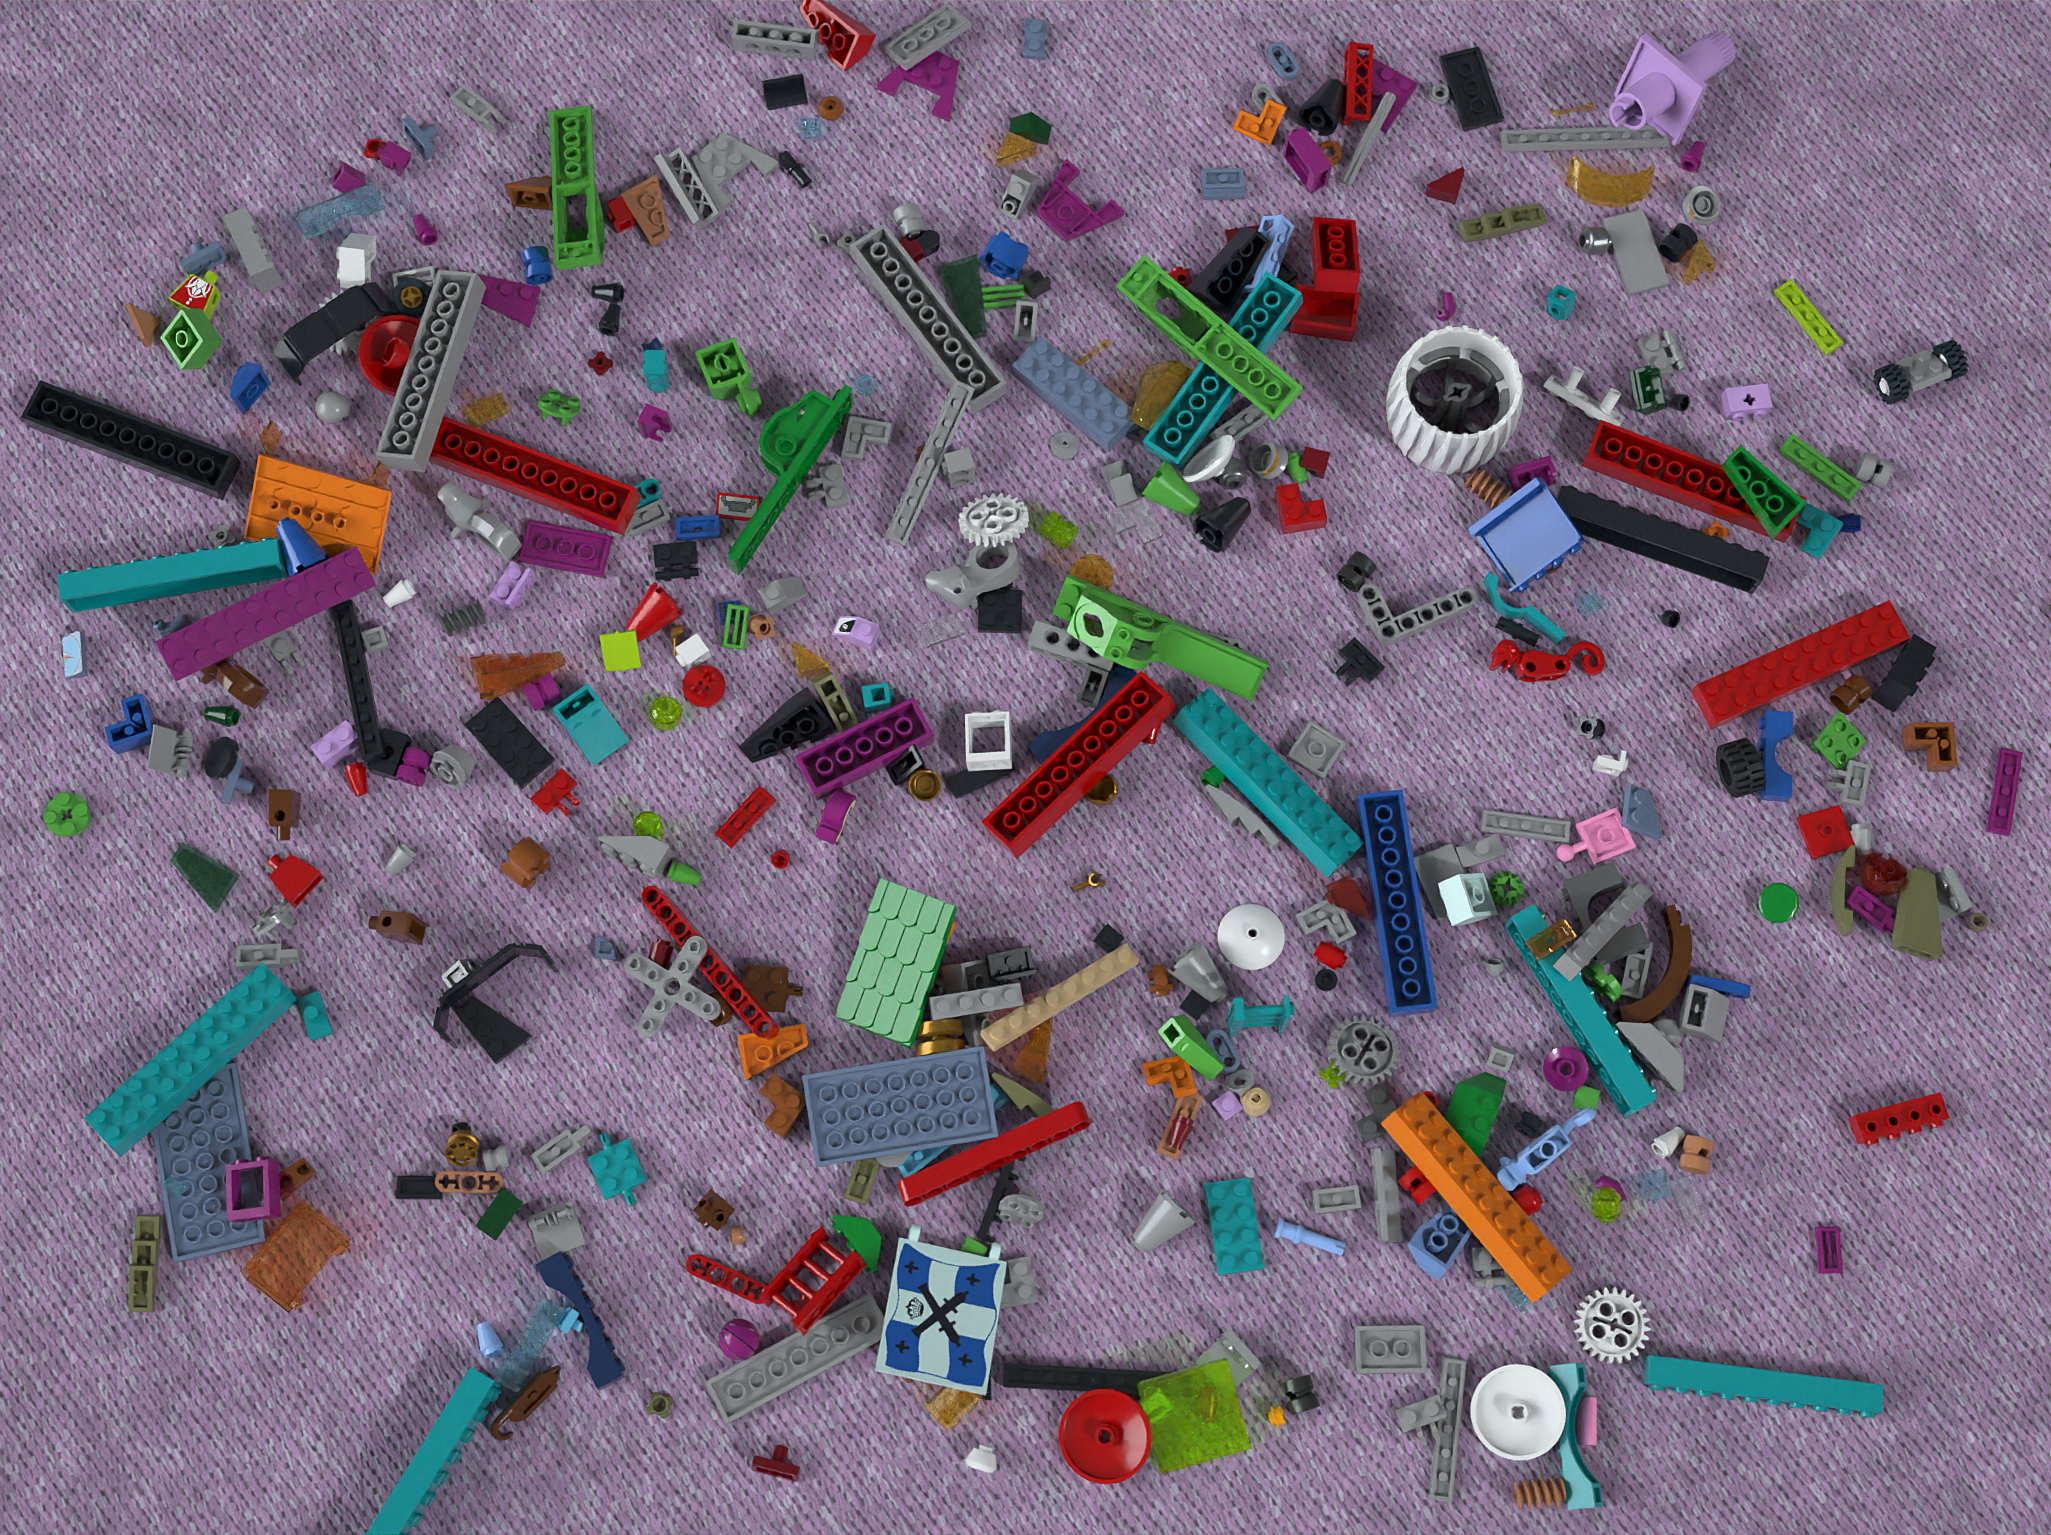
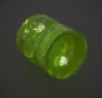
M1053 510L1041 524L1038 533L1047 540L1053 539L1054 545L1061 550H1065L1075 538L1079 527L1070 521L1064 522V517Z
M644 811L635 817L633 829L636 836H651L659 841L663 840L665 829L660 817L656 813Z

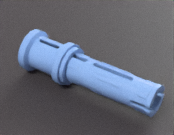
M1281 1217L1274 1234L1276 1238L1280 1236L1292 1240L1294 1244L1302 1242L1338 1254L1339 1256H1342L1343 1247L1346 1244L1344 1241L1342 1242L1306 1230L1302 1224L1295 1225L1286 1222Z

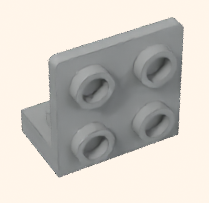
M1952 867L1944 869L1935 876L1940 923L1960 915L1973 907Z
M1229 1329L1195 1361V1364L1226 1397L1261 1365V1362L1236 1334Z

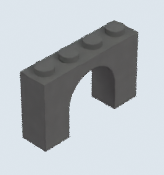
M1614 862L1563 881L1564 888L1561 889L1565 901H1570L1572 905L1570 913L1574 922L1579 921L1581 929H1579L1580 936L1593 924L1588 916V909L1591 903L1599 896L1620 889L1623 886V881ZM1641 922L1617 931L1591 961L1606 965L1649 948L1650 942Z

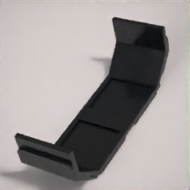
M376 282L364 283L359 286L355 285L326 303L318 311L311 313L283 333L284 336L278 341L272 352L293 381L301 386L302 383L299 376L310 360L374 317L388 314L399 315V313Z
M515 942L513 944L510 943L481 964L477 971L468 974L441 994V998L438 999L440 1005L436 1008L433 1025L439 1035L454 1049L458 1048L446 1032L450 1007L519 955L544 958L555 973L559 972L554 966L555 962L542 945L526 943L516 945Z

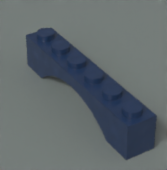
M1119 665L1109 674L1107 687L1102 699L1087 717L1064 729L1044 731L1028 745V752L1042 765L1137 675L1136 671Z
M559 1251L535 1264L545 1285L565 1295L577 1307L584 1319L590 1342L587 1370L596 1388L602 1390L624 1378L623 1371L626 1368L620 1357L615 1358L612 1351L616 1348L610 1337L605 1338L602 1332L605 1326L600 1316L595 1318L591 1310L595 1306L589 1295L584 1296L581 1289L585 1286L579 1275L574 1276L571 1270L574 1264L569 1254L564 1256Z

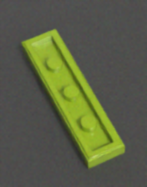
M1792 279L1774 290V294L1825 356L1844 344Z

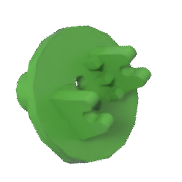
M549 389L548 393L539 396L537 402L539 409L543 411L542 418L547 419L548 415L562 418V425L567 426L571 417L579 414L581 408L578 397L561 394L556 389Z

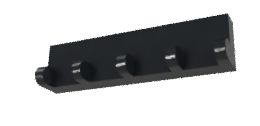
M1024 1156L1018 1160L1025 1162L1026 1157ZM1015 1161L1002 1167L978 1230L977 1238L991 1243L996 1240L987 1235L993 1221L1002 1224L1003 1220L996 1217L995 1214L1000 1201L1006 1197L1003 1193L1009 1178L1015 1181L1019 1179V1176L1011 1173Z

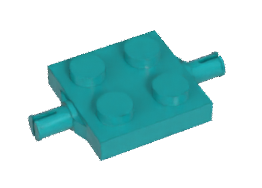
M608 1132L600 1134L599 1137L604 1148L587 1159L605 1200L617 1195H624L628 1207L637 1204L632 1191L638 1185L648 1181L631 1139L628 1138L620 1143L612 1144Z

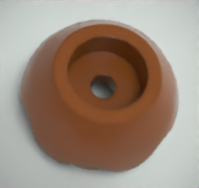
M827 96L819 102L818 111L821 118L835 121L843 114L844 106L837 97Z

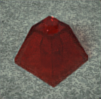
M1351 875L1326 886L1328 892L1325 895L1330 905L1335 904L1338 909L1367 921L1374 920L1355 879Z

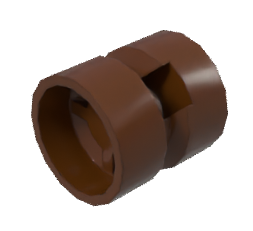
M1853 674L1844 681L1843 686H1839L1831 692L1829 698L1842 714L1850 715L1859 707V704L1864 703L1872 696V690L1862 677Z

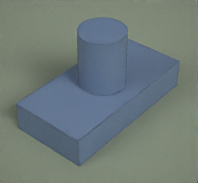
M410 116L403 118L402 132L426 161L433 157L434 144L430 139L438 135L436 127L430 124L420 129Z
M218 241L205 248L202 243L197 242L191 246L193 254L180 260L188 276L190 274L198 276L227 261L228 258Z
M237 758V762L229 774L221 798V803L231 804L235 789L250 794L253 791L255 781L239 777L244 764L243 759Z

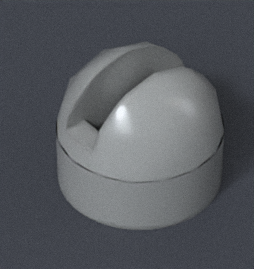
M1499 958L1487 959L1485 961L1487 973L1491 976L1501 974L1504 968V961Z

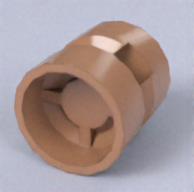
M1685 1136L1683 1144L1685 1154L1681 1155L1679 1168L1695 1174L1708 1175L1711 1163L1708 1157L1712 1156L1714 1142L1703 1137Z

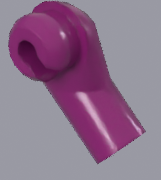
M1451 292L1442 294L1444 306L1436 311V317L1439 321L1449 320L1456 311Z
M1601 1176L1600 1179L1595 1181V1186L1599 1191L1604 1189L1611 1191L1616 1203L1627 1199L1617 1180L1608 1176Z

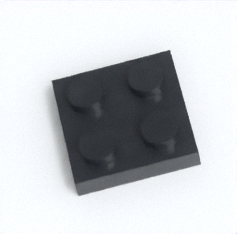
M995 589L979 594L978 633H1021L1022 590Z

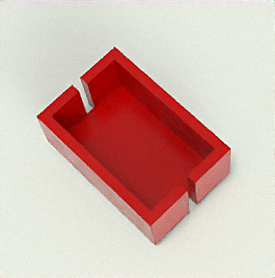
M1297 284L1296 290L1302 293L1303 303L1291 319L1289 333L1352 342L1356 327L1360 293L1314 291V286Z

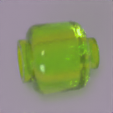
M1602 1187L1593 1193L1591 1197V1213L1596 1219H1599L1602 1223H1611L1620 1217L1622 1198L1615 1189Z

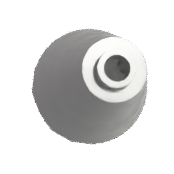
M1200 940L1197 941V947L1192 944L1175 959L1176 965L1173 967L1171 965L1168 966L1167 971L1172 976L1211 1003L1214 1001L1219 1003L1226 997L1227 993L1225 991L1228 987Z
M1164 1188L1160 1191L1132 1235L1135 1239L1132 1243L1141 1252L1144 1250L1150 1252L1196 1222L1178 1200L1171 1199L1170 1196L1172 1194Z

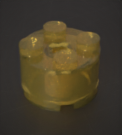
M1087 554L1074 562L1070 569V575L1111 592L1113 569L1102 556Z

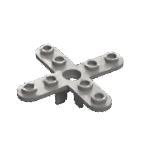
M699 936L690 937L669 971L639 953L630 954L626 958L624 967L627 973L657 990L637 1024L638 1031L642 1036L653 1037L657 1035L676 1003L705 1020H714L719 1016L721 1011L720 1003L688 983L707 952V943L703 938ZM672 981H677L680 984V990L676 994L668 991V987L673 988L675 985Z

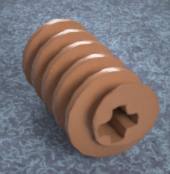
M1477 469L1467 480L1464 487L1469 488L1472 486L1471 493L1473 494L1479 491L1477 497L1479 499L1485 497V504L1492 502L1491 509L1496 508L1512 496V490L1505 493L1506 485L1498 487L1499 479L1491 482L1492 474L1485 477L1486 469L1480 472Z
M1562 1477L1557 1478L1556 1483L1553 1478H1548L1547 1484L1543 1478L1539 1479L1538 1483L1534 1479H1530L1528 1485L1525 1480H1520L1519 1485L1514 1481L1515 1501L1519 1510L1523 1509L1524 1503L1527 1504L1529 1510H1532L1533 1503H1536L1537 1508L1541 1509L1542 1502H1545L1549 1509L1551 1508L1552 1501L1555 1502L1557 1508H1560L1561 1501H1566V1491Z

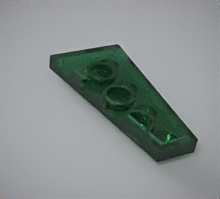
M978 254L939 266L938 271L958 320L974 340L987 336Z

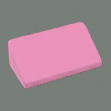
M1584 1397L1580 1400L1576 1416L1578 1446H1595L1597 1444L1596 1397Z

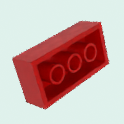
M1314 217L1310 235L1314 291L1356 294L1360 279L1356 220Z

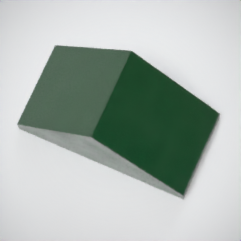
M1033 112L1011 118L1007 138L1048 145L1052 125Z

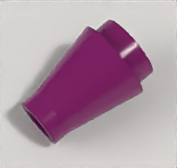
M1695 141L1681 157V167L1685 171L1694 172L1700 168L1705 149L1703 142Z
M423 214L416 215L413 218L419 242L426 246L434 244L438 240V231Z

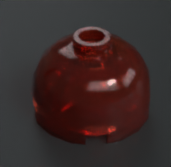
M1871 853L1863 862L1860 870V878L1867 891L1879 896H1890L1898 892L1907 881V878L1905 879L1907 872L1904 867L1892 857H1889L1887 860L1881 857L1882 853Z

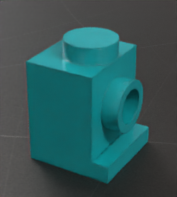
M1557 284L1546 297V300H1548L1547 313L1551 314L1555 320H1566L1574 310L1576 292ZM1560 295L1566 298L1562 300L1560 299Z
M888 682L861 686L865 713L890 709L891 702H895L893 689H888ZM881 696L883 700L875 701V698Z

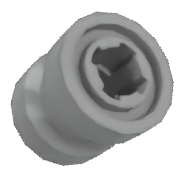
M505 1144L498 1146L494 1150L490 1148L482 1150L487 1172L495 1171L497 1167L507 1168L511 1166L508 1149Z

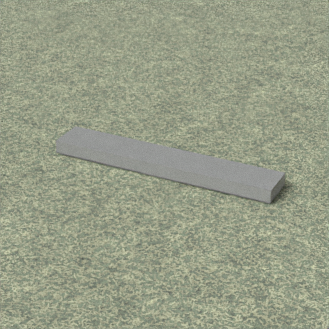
M1447 1357L1442 1359L1439 1395L1448 1418L1436 1422L1441 1440L1436 1442L1434 1439L1429 1500L1453 1503L1467 1360Z

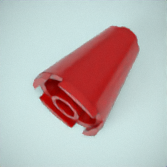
M656 582L649 587L625 626L627 631L636 630L637 640L640 642L685 613L683 608L680 609L675 605L677 602L661 586L656 589L658 587Z

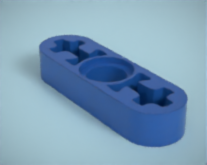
M1687 975L1684 988L1694 984L1713 989L1723 996L1740 999L1750 998L1751 986L1748 984L1698 975Z

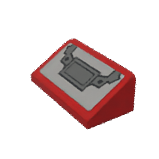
M718 492L716 515L723 519L749 521L761 504V498Z

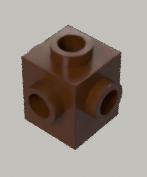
M710 1189L704 1198L698 1202L693 1211L699 1216L697 1221L708 1229L711 1226L718 1231L727 1222L735 1209Z

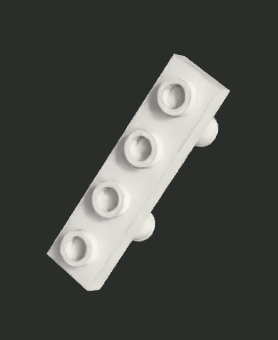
M1574 366L1565 381L1554 374L1547 379L1543 387L1547 388L1550 394L1560 396L1565 399L1568 405L1582 409L1588 417L1597 418L1619 427L1624 421L1625 417L1613 410L1621 396L1618 390L1610 388L1602 403L1576 388L1584 374L1581 368Z

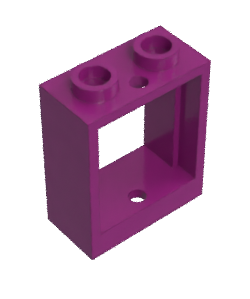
M1305 127L1299 130H1292L1287 135L1283 156L1311 194L1328 184L1332 164Z
M269 1156L256 1157V1161L249 1162L248 1159L235 1160V1164L226 1165L227 1221L242 1223L281 1217L279 1162L270 1160ZM263 1168L264 1207L241 1210L240 1172Z

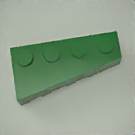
M1741 445L1725 460L1722 466L1772 540L1806 504L1801 497Z

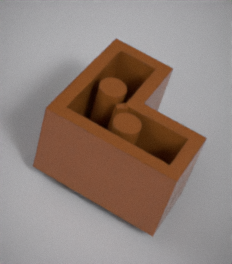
M1954 722L1909 723L1902 729L1904 751H1926L1928 772H1950L1958 765Z
M772 1073L759 1091L761 1096L776 1106L764 1122V1125L784 1140L807 1110L806 1098Z

